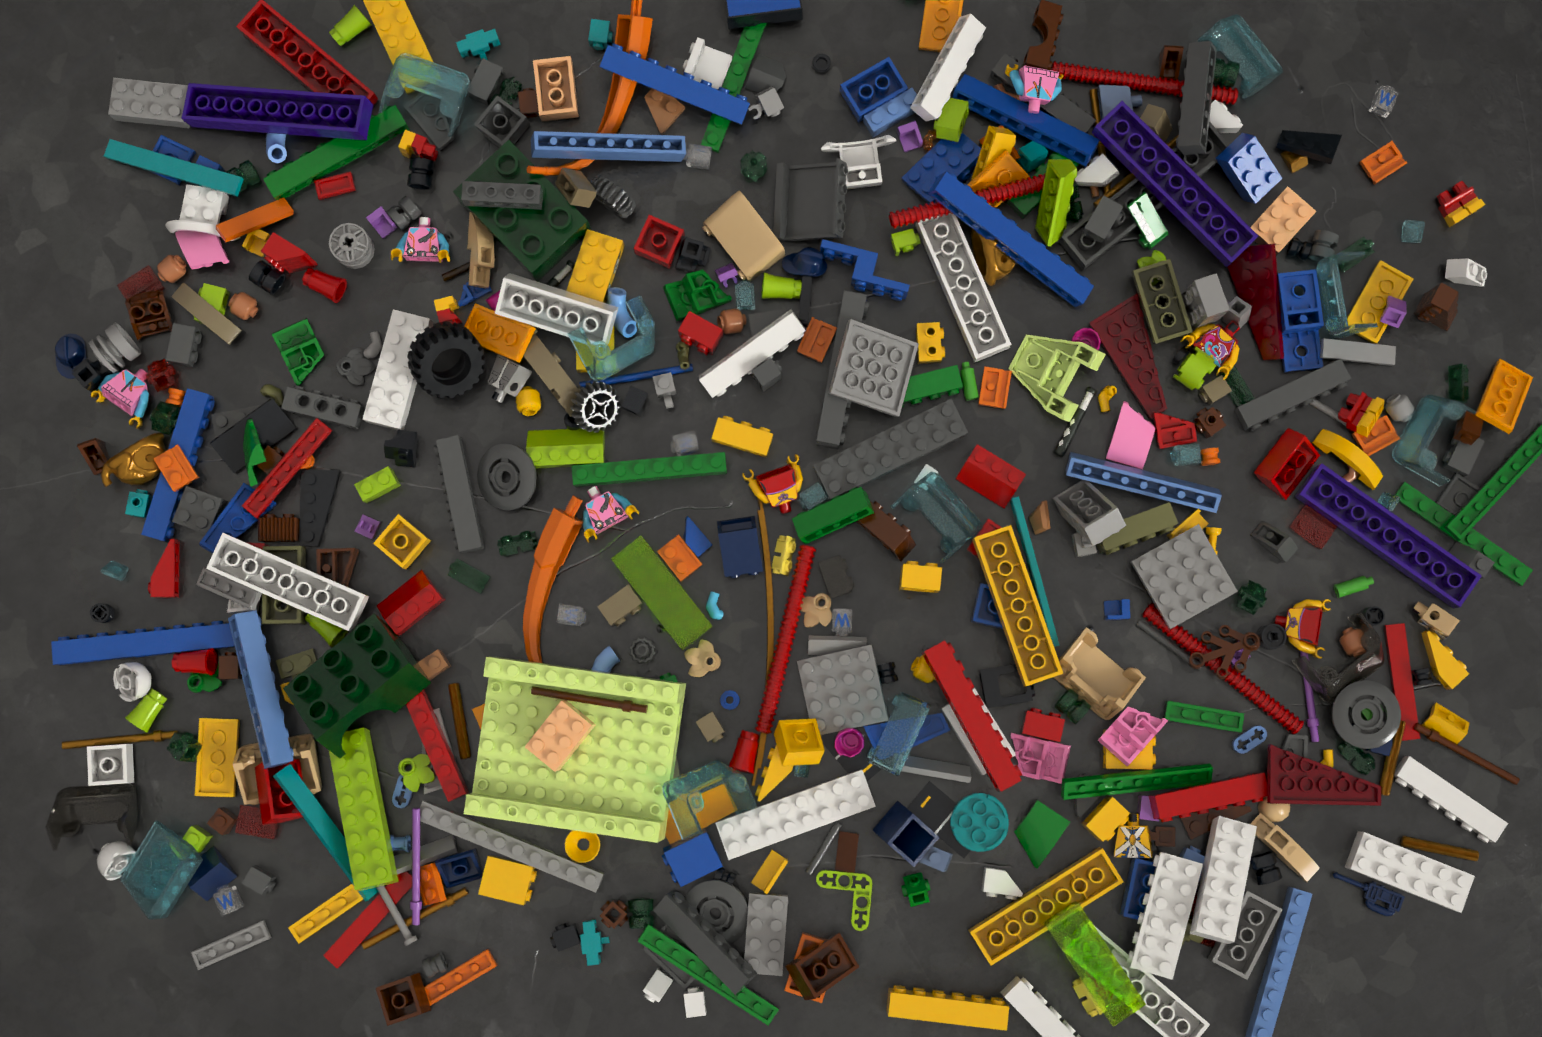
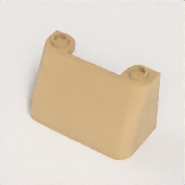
M741 191L733 194L703 222L704 226L702 228L708 236L712 235L722 245L737 265V273L742 281L746 279L750 283L785 257L784 247Z
M1086 627L1058 659L1063 674L1053 678L1099 717L1110 720L1126 706L1146 677L1137 668L1123 670L1096 647L1098 643L1097 635Z
M312 734L289 737V745L294 752L293 759H300L303 782L312 794H316L321 791L322 782L314 736ZM258 743L240 747L233 761V768L244 805L259 804L254 767L263 761Z

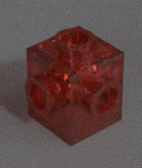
M165 358L153 361L147 366V380L151 385L153 384L157 392L175 385L174 375L176 371L172 364L167 363Z

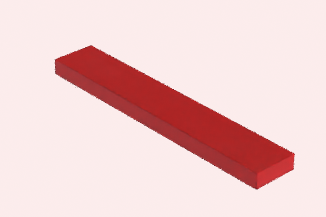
M316 418L243 503L242 507L258 519L333 430Z
M1405 623L1384 625L1392 691L1400 705L1401 720L1406 723L1402 741L1420 739V732L1414 730V726L1418 723Z
M409 871L398 874L399 882L388 884L385 887L395 905L412 888V874ZM380 893L323 955L337 969L390 912Z

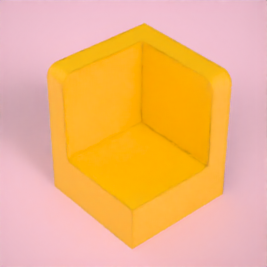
M260 229L247 234L242 247L253 254L264 257L265 255L261 250L271 235Z

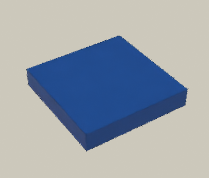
M160 135L153 149V152L188 162L192 161L196 153L194 150L163 135ZM152 172L177 185L181 182L179 179Z

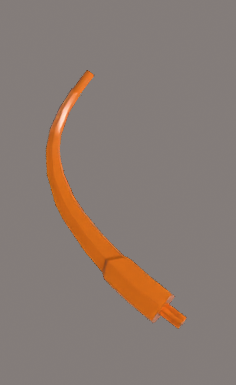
M632 0L630 15L618 14L615 44L624 47L622 51L629 54L630 51L641 54L640 58L646 60L653 18L641 17L642 0ZM613 73L604 116L597 133H617L637 82ZM575 159L573 162L556 167L528 166L527 173L558 176L562 168L580 170L590 165L595 159Z
M574 495L565 511L553 508L534 553L535 562L529 580L523 614L525 650L528 660L531 662L543 663L540 651V631L544 610L559 567L564 564L583 524L582 520L575 517L583 500Z

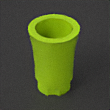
M353 5L350 11L334 25V28L329 33L340 46H343L360 32L372 26V24Z
M764 272L761 299H800L802 282L801 280H794V278H785Z
M309 613L305 617L310 626L321 635L331 648L339 643L348 633L347 630Z
M151 688L149 693L143 697L125 719L148 733L167 698Z

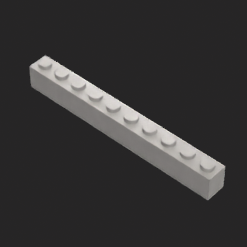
M428 800L422 801L420 806V821L595 893L598 891L605 872L583 863L575 862L568 857Z

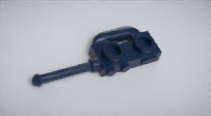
M1338 872L1333 874L1335 879L1338 878L1362 888L1365 891L1363 898L1366 899L1365 903L1368 909L1384 916H1392L1395 911H1400L1405 898L1402 894L1385 889L1383 885L1378 886L1376 882L1363 884L1338 874ZM1376 900L1388 903L1387 908L1375 904Z

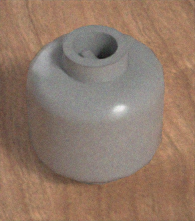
M1396 393L1386 400L1385 410L1393 421L1406 422L1412 418L1411 414L1414 412V406L1408 396Z

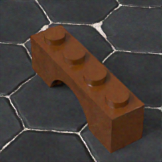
M1040 0L1032 25L1042 34L1043 43L1038 46L1029 47L1022 67L1030 66L1046 70L1051 69L1052 61H1050V57H1053L1056 45L1053 44L1054 40L1057 41L1060 32L1057 27L1061 24L1064 15L1061 14L1062 5Z

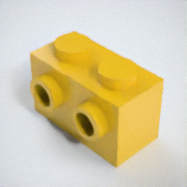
M940 322L916 324V342L919 343L917 349L918 364L941 363L942 358H945V347L941 346V339H944V329L940 327Z

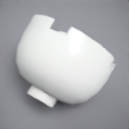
M127 662L118 665L120 667L115 669L113 680L115 689H119L122 693L119 696L128 702L145 696L151 688L152 679L147 668L137 662Z
M116 841L107 843L99 852L97 867L107 880H115L122 877L121 873L126 869L129 872L135 866L138 855L126 842Z

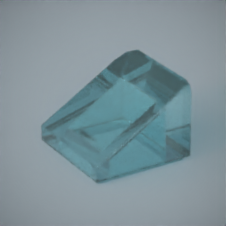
M1404 221L1402 223L1401 242L1421 243L1425 221Z
M1384 492L1377 502L1392 512L1401 497Z
M110 561L100 572L122 581L129 568L116 561Z
M810 764L795 765L793 775L808 778Z

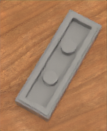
M809 635L808 655H826L866 646L867 637Z

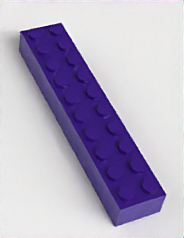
M189 83L181 119L191 127L367 140L373 104L363 95Z
M1123 101L1094 127L1092 134L1226 267L1259 237Z
M1322 463L1313 469L1294 496L1453 609L1462 606L1482 577V575Z

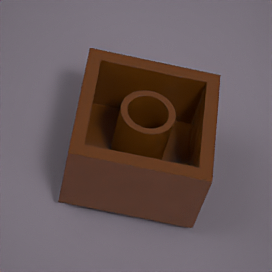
M420 972L376 988L387 1026L431 1011Z

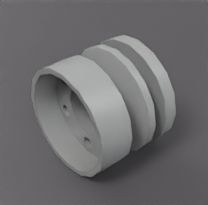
M341 224L333 230L329 238L330 251L347 268H363L370 263L374 256L375 248L372 239L357 224ZM349 241H352L351 247H348Z
M114 322L105 329L108 339L98 334L96 337L98 342L92 339L89 341V345L100 363L112 373H117L119 371L117 365L122 368L125 367L122 359L123 356L127 360L132 361L141 354V351L130 335L118 323Z

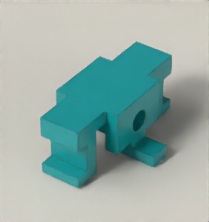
M481 29L465 35L466 39L456 42L462 58L468 57V51L471 50L472 55L479 54L481 60L482 58L487 60L485 52L491 50L489 43H492L494 47L501 45L495 29L486 32Z
M596 919L582 922L584 934H580L582 954H586L587 966L598 965L601 963V956L598 955V952H602V944L610 943L609 937H601V931L596 932Z

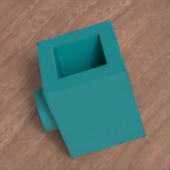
M591 19L588 38L590 47L595 50H603V48H607L609 43L613 42V31H611L610 21Z
M1031 141L1019 149L1018 154L1021 158L1016 161L1029 173L1042 163H1045L1048 150L1045 146Z
M145 490L129 491L125 514L146 518L153 496L148 495V491Z

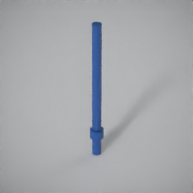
M690 364V367L685 370L681 369L680 366L607 378H602L601 376L595 377L594 380L579 382V384L586 388V383L592 384L593 381H602L611 385L653 378V376L670 372L672 374L693 371V367Z

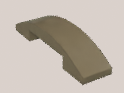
M184 282L171 296L229 345L242 331Z

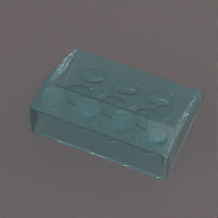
M155 821L120 880L148 920L167 918L203 859L191 844L161 822Z

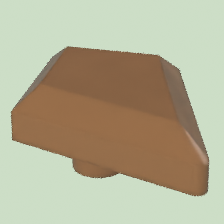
M1046 500L1042 501L1029 516L1035 535L1051 529Z

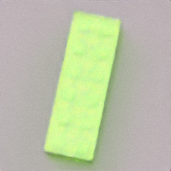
M642 535L611 558L683 651L713 628Z
M1073 902L1043 922L1110 1025L1114 1027L1146 1005L1078 902Z

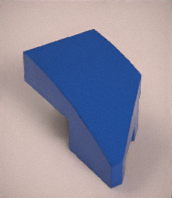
M467 282L466 285H463V292L458 305L462 307L493 292L490 284L489 288L485 289L470 286L469 282Z
M687 516L685 518L686 525L683 538L695 555L699 557L712 546V543Z

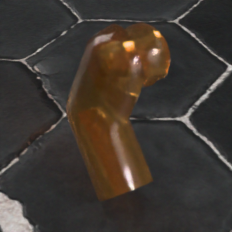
M936 130L928 131L922 139V147L925 151L931 150L934 146L932 142L934 139H937Z

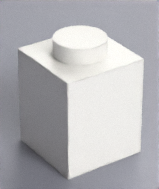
M699 987L687 988L688 991L684 992L686 1018L706 1016L704 989L699 990Z

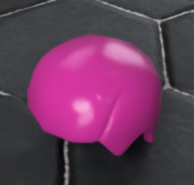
M1082 328L1076 331L1072 338L1073 342H1083L1097 350L1100 348L1101 341L1099 335L1092 328Z
M845 728L839 731L835 737L834 747L840 756L853 757L864 748V737L857 729Z

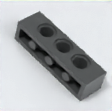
M462 182L461 200L465 206L542 210L543 189L541 185Z
M296 385L293 388L287 387L281 407L285 412L313 419L318 418L321 421L358 430L364 412V407L360 405V401L349 399L348 402L341 400L342 397L333 394L330 397L323 396V392L317 390L306 392L305 388ZM308 397V405L302 406L301 401ZM327 402V409L320 411L321 403ZM343 406L346 407L345 414L339 416V408Z

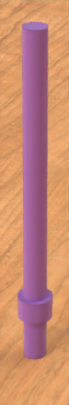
M1300 651L1308 711L1307 726L1310 727L1311 742H1319V718H1316L1308 653Z
M412 808V900L410 901L412 925L420 924V910L422 909V900H420V808Z

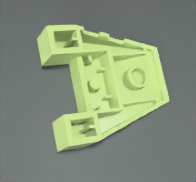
M1026 335L1008 369L1031 392L1033 397L1042 404V407L1047 412L1070 422L1079 405L1063 397L1080 364L1097 371L1106 354L1083 342Z

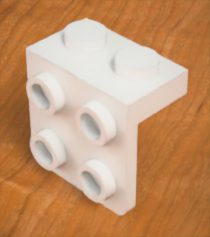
M697 37L696 42H692L689 53L691 55L689 60H685L682 70L695 76V81L701 83V80L712 83V88L718 90L724 83L732 62V56L705 46V40Z

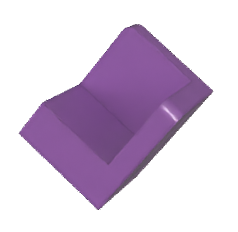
M916 121L897 128V134L904 152L922 147L923 140Z
M381 206L366 217L383 239L398 228Z
M1388 296L1387 306L1380 317V322L1399 328L1407 313L1406 301Z
M1139 795L1137 806L1139 819L1159 821V819L1153 818L1149 796Z

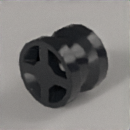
M1431 667L1411 670L1412 675L1415 677L1414 686L1434 683L1430 675L1432 672Z

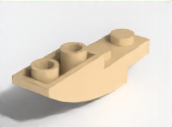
M470 212L467 249L471 250L469 285L486 289L489 288L490 269L494 268L493 234Z
M1260 813L1251 822V825L1257 826L1255 836L1277 854L1276 856L1306 883L1320 868L1278 825L1275 826L1263 814Z

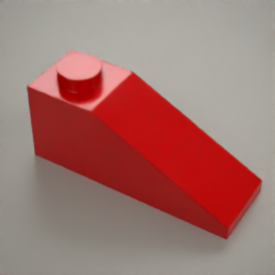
M170 539L151 576V582L148 583L150 597L179 598L180 540Z

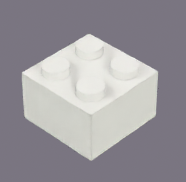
M133 744L87 747L88 786L134 783Z

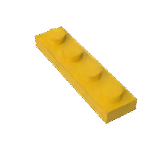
M350 884L292 924L288 929L298 944H300L364 899L354 889V885Z

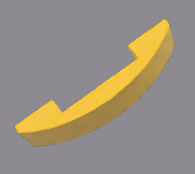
M1322 429L1312 442L1324 453H1334L1361 474L1358 479L1370 489L1374 490L1383 478L1381 471L1373 460L1359 447L1342 436Z

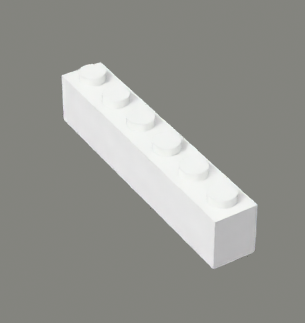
M972 14L959 17L910 107L925 121L940 117L942 108L950 99V93L958 84V79L961 73L965 71L969 58L975 53L976 45L983 38L986 27Z
M790 309L700 374L699 381L712 398L716 395L717 397L723 395L727 391L726 388L731 384L735 386L742 380V376L747 373L748 375L752 374V370L760 363H764L769 358L772 359V355L777 351H784L789 346V342L792 340L797 341L803 337V332L806 331L805 327Z
M1404 756L1396 767L1394 774L1395 782L1403 787H1410L1415 796L1421 799L1424 797L1429 800L1428 804L1437 810L1440 808L1445 811L1444 815L1453 821L1456 819L1461 822L1460 826L1469 832L1473 830L1478 834L1477 838L1481 841L1496 843L1508 825L1506 821L1412 757Z

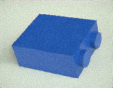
M706 828L663 848V861L666 866L670 865L672 872H670L674 883H679L680 887L723 867Z

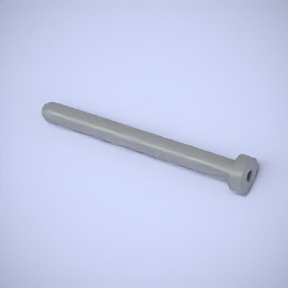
M385 886L376 887L406 940L404 942L405 946L418 940L416 935L412 936Z

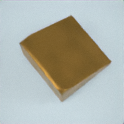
M1288 151L1281 153V157L1292 173L1308 165V157Z

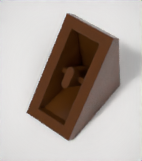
M1164 45L1159 57V77L1162 79L1166 77L1167 80L1172 78L1173 81L1178 79L1183 46Z
M94 438L77 444L93 474L101 473L103 465L110 459L104 441Z

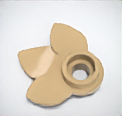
M820 593L815 597L806 596L802 599L803 604L800 606L802 610L799 611L805 612L804 626L814 627L820 622L826 627L832 619L830 610L832 602L827 594ZM824 600L825 605L819 606L820 601Z
M701 639L698 648H690L684 652L686 660L692 664L688 672L690 676L703 677L708 671H715L720 666L721 659L714 652L712 643L707 640ZM709 658L713 659V663L711 665L708 664Z

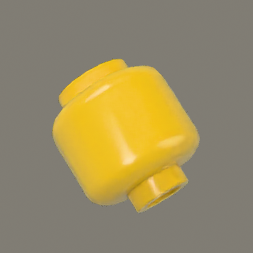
M530 386L523 387L515 397L517 410L524 416L535 415L541 409L540 393Z
M923 655L916 657L911 665L913 676L925 683H931L933 680H936Z

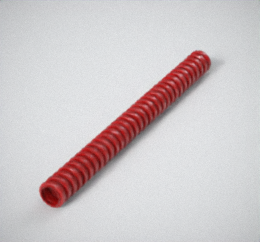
M1053 61L1051 71L1059 72V76L1062 74V79L1064 80L1068 78L1070 81L1074 79V81L1080 80V82L1086 81V83L1090 81L1092 84L1096 82L1097 85L1103 83V85L1129 86L1132 90L1138 89V91H1141L1143 89L1144 92L1150 90V93L1155 91L1157 94L1161 92V94L1167 93V95L1173 94V96L1179 95V97H1182V86L1185 80L1180 82L1179 79L1173 81L1172 78L1167 80L1166 77L1162 79L1161 77L1156 78V76L1138 75V73L1133 75L1132 72L1126 74V71L1121 73L1119 70L1115 72V70L1109 71V69L1103 70V68L1099 70L1097 67L1093 69L1091 66L1086 68L1085 65L1080 67L1079 64L1074 66L1072 63L1068 65V63L1062 64V62L1056 63V61ZM1213 85L1212 100L1216 99L1219 102H1225V104L1230 102L1231 105L1236 103L1238 98L1237 88L1232 89L1228 87L1226 89L1225 86L1220 88L1219 85L1216 87Z
M1046 173L1044 175L1039 174L1038 177L1035 175L1032 178L1027 177V180L1024 178L1021 181L1016 180L1015 183L1011 181L1010 184L1004 183V185L999 184L998 187H987V190L984 188L981 191L976 190L975 194L984 197L988 204H994L995 201L998 203L1000 200L1005 201L1006 198L1010 200L1011 197L1017 198V196L1022 197L1023 194H1034V191L1038 193L1040 190H1043ZM932 201L930 204L924 203V206L920 204L918 207L913 206L912 209L908 207L907 210L901 209L900 212L899 210H896L895 213L890 212L889 220L891 226L896 229L897 226H908V223L912 225L914 222L919 223L920 220L924 222L926 219L931 220V217L935 219L937 216L942 217L943 214L947 216L949 213H953L938 201L935 203Z
M800 545L799 547L801 551H798L799 557L796 559L798 563H795L797 567L794 569L795 574L792 575L794 579L791 580L792 586L789 588L791 592H788L790 596L787 598L788 604H785L787 608L784 609L785 615L782 616L784 620L781 621L782 627L779 628L781 632L778 633L779 639L776 640L778 644L775 645V656L772 657L774 661L771 662L772 668L769 669L771 673L768 674L769 680L766 681L768 685L765 686L766 691L763 693L765 697H762V709H759L761 713L758 715L759 721L756 722L758 726L755 727V730L766 734L772 733L770 729L771 727L773 728L772 722L775 720L773 716H776L775 710L778 708L776 704H779L777 700L780 698L779 692H782V689H780L783 686L782 680H785L783 676L786 675L785 669L788 667L786 663H789L788 657L791 655L789 651H792L790 647L793 645L792 639H795L793 635L796 634L795 628L798 626L796 623L799 622L798 616L801 614L799 610H802L800 606L803 604L802 599L805 598L803 594L806 593L805 587L808 586L806 582L809 581L808 575H810L809 570L812 569V558L815 557L813 553L816 552V549L808 545Z
M1150 604L1143 612V618L1146 617L1147 621H1151L1152 625H1156V628L1161 629L1162 633H1167L1166 636H1170L1172 641H1176V644H1181L1180 647L1186 648V652L1190 651V655L1195 652L1206 654L1212 651L1211 648H1207L1206 644L1203 645L1202 641H1197V637H1192L1193 634H1189L1188 630H1183V626L1177 625L1169 629L1157 607H1154L1155 604ZM1222 657L1205 662L1204 666H1209V670H1214L1216 674L1217 669L1223 662ZM1230 664L1228 675L1224 679L1225 682L1228 681L1230 686L1233 685V688L1238 689L1239 693L1242 692L1244 697L1247 696L1249 701L1252 700V703L1257 704L1258 708H1262L1263 712L1266 711L1267 715H1271L1273 720L1277 719V723H1282L1281 726L1286 727L1287 731L1291 730V734L1294 735L1300 731L1304 725L1303 720H1299L1298 716L1295 717L1294 713H1290L1288 708L1284 709V705H1279V701H1274V697L1270 698V694H1265V690H1260L1259 686H1255L1256 683H1251V679H1246L1245 675L1236 672ZM1219 670V674L1224 676L1225 671Z

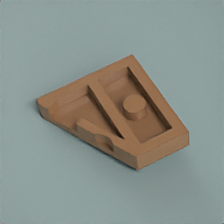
M652 88L644 97L661 135L666 132L685 110V106L677 99Z

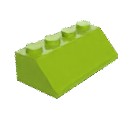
M1048 159L1035 229L1047 246H1052L1063 236L1067 226L1066 217L1070 211V197L1074 192V178L1077 177V168L1070 159Z
M582 428L578 430H531L527 433L526 452L531 457L535 469L605 463L604 431L599 430V433H595L594 431L588 432Z

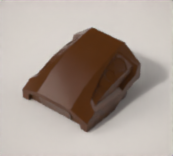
M152 290L135 294L126 299L125 304L137 340L143 336L168 330L172 331L173 321L163 291Z

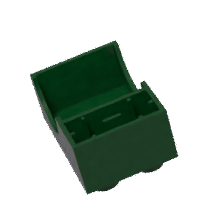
M508 140L465 181L541 185L543 189L542 210L465 206L461 200L462 183L453 193L460 204L476 216L519 265L538 282L584 239L586 230H591L588 220L573 205H570L561 192L544 175L527 173V167L534 165Z
M374 613L363 623L357 625L351 633L333 648L327 650L301 674H298L283 689L314 738L338 758H342L346 754L341 745L343 735L356 719L368 712L380 709L396 713L430 685L431 682L400 637Z

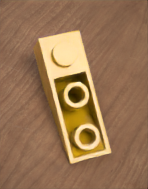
M1429 630L1423 631L1421 634L1433 676L1446 690L1455 688L1469 675L1466 671L1467 667L1463 662L1457 661L1452 656L1453 652L1449 647L1443 646L1439 642L1440 638L1436 633Z
M777 745L775 749H770L767 758L771 760L769 767L765 766L761 777L765 778L763 785L758 784L755 796H758L757 801L759 802L792 771L794 766H782Z

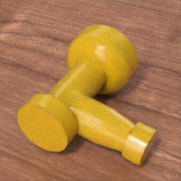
M1206 527L1209 542L1217 554L1216 541L1217 536L1221 534L1222 528Z

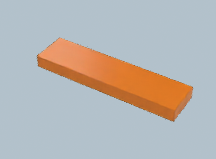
M281 198L216 225V230L226 243L294 215V210L285 198Z
M489 949L424 986L430 1006L498 966Z

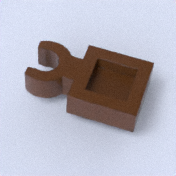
M1156 826V832H1152L1149 829L1150 840H1155V846H1176V827Z

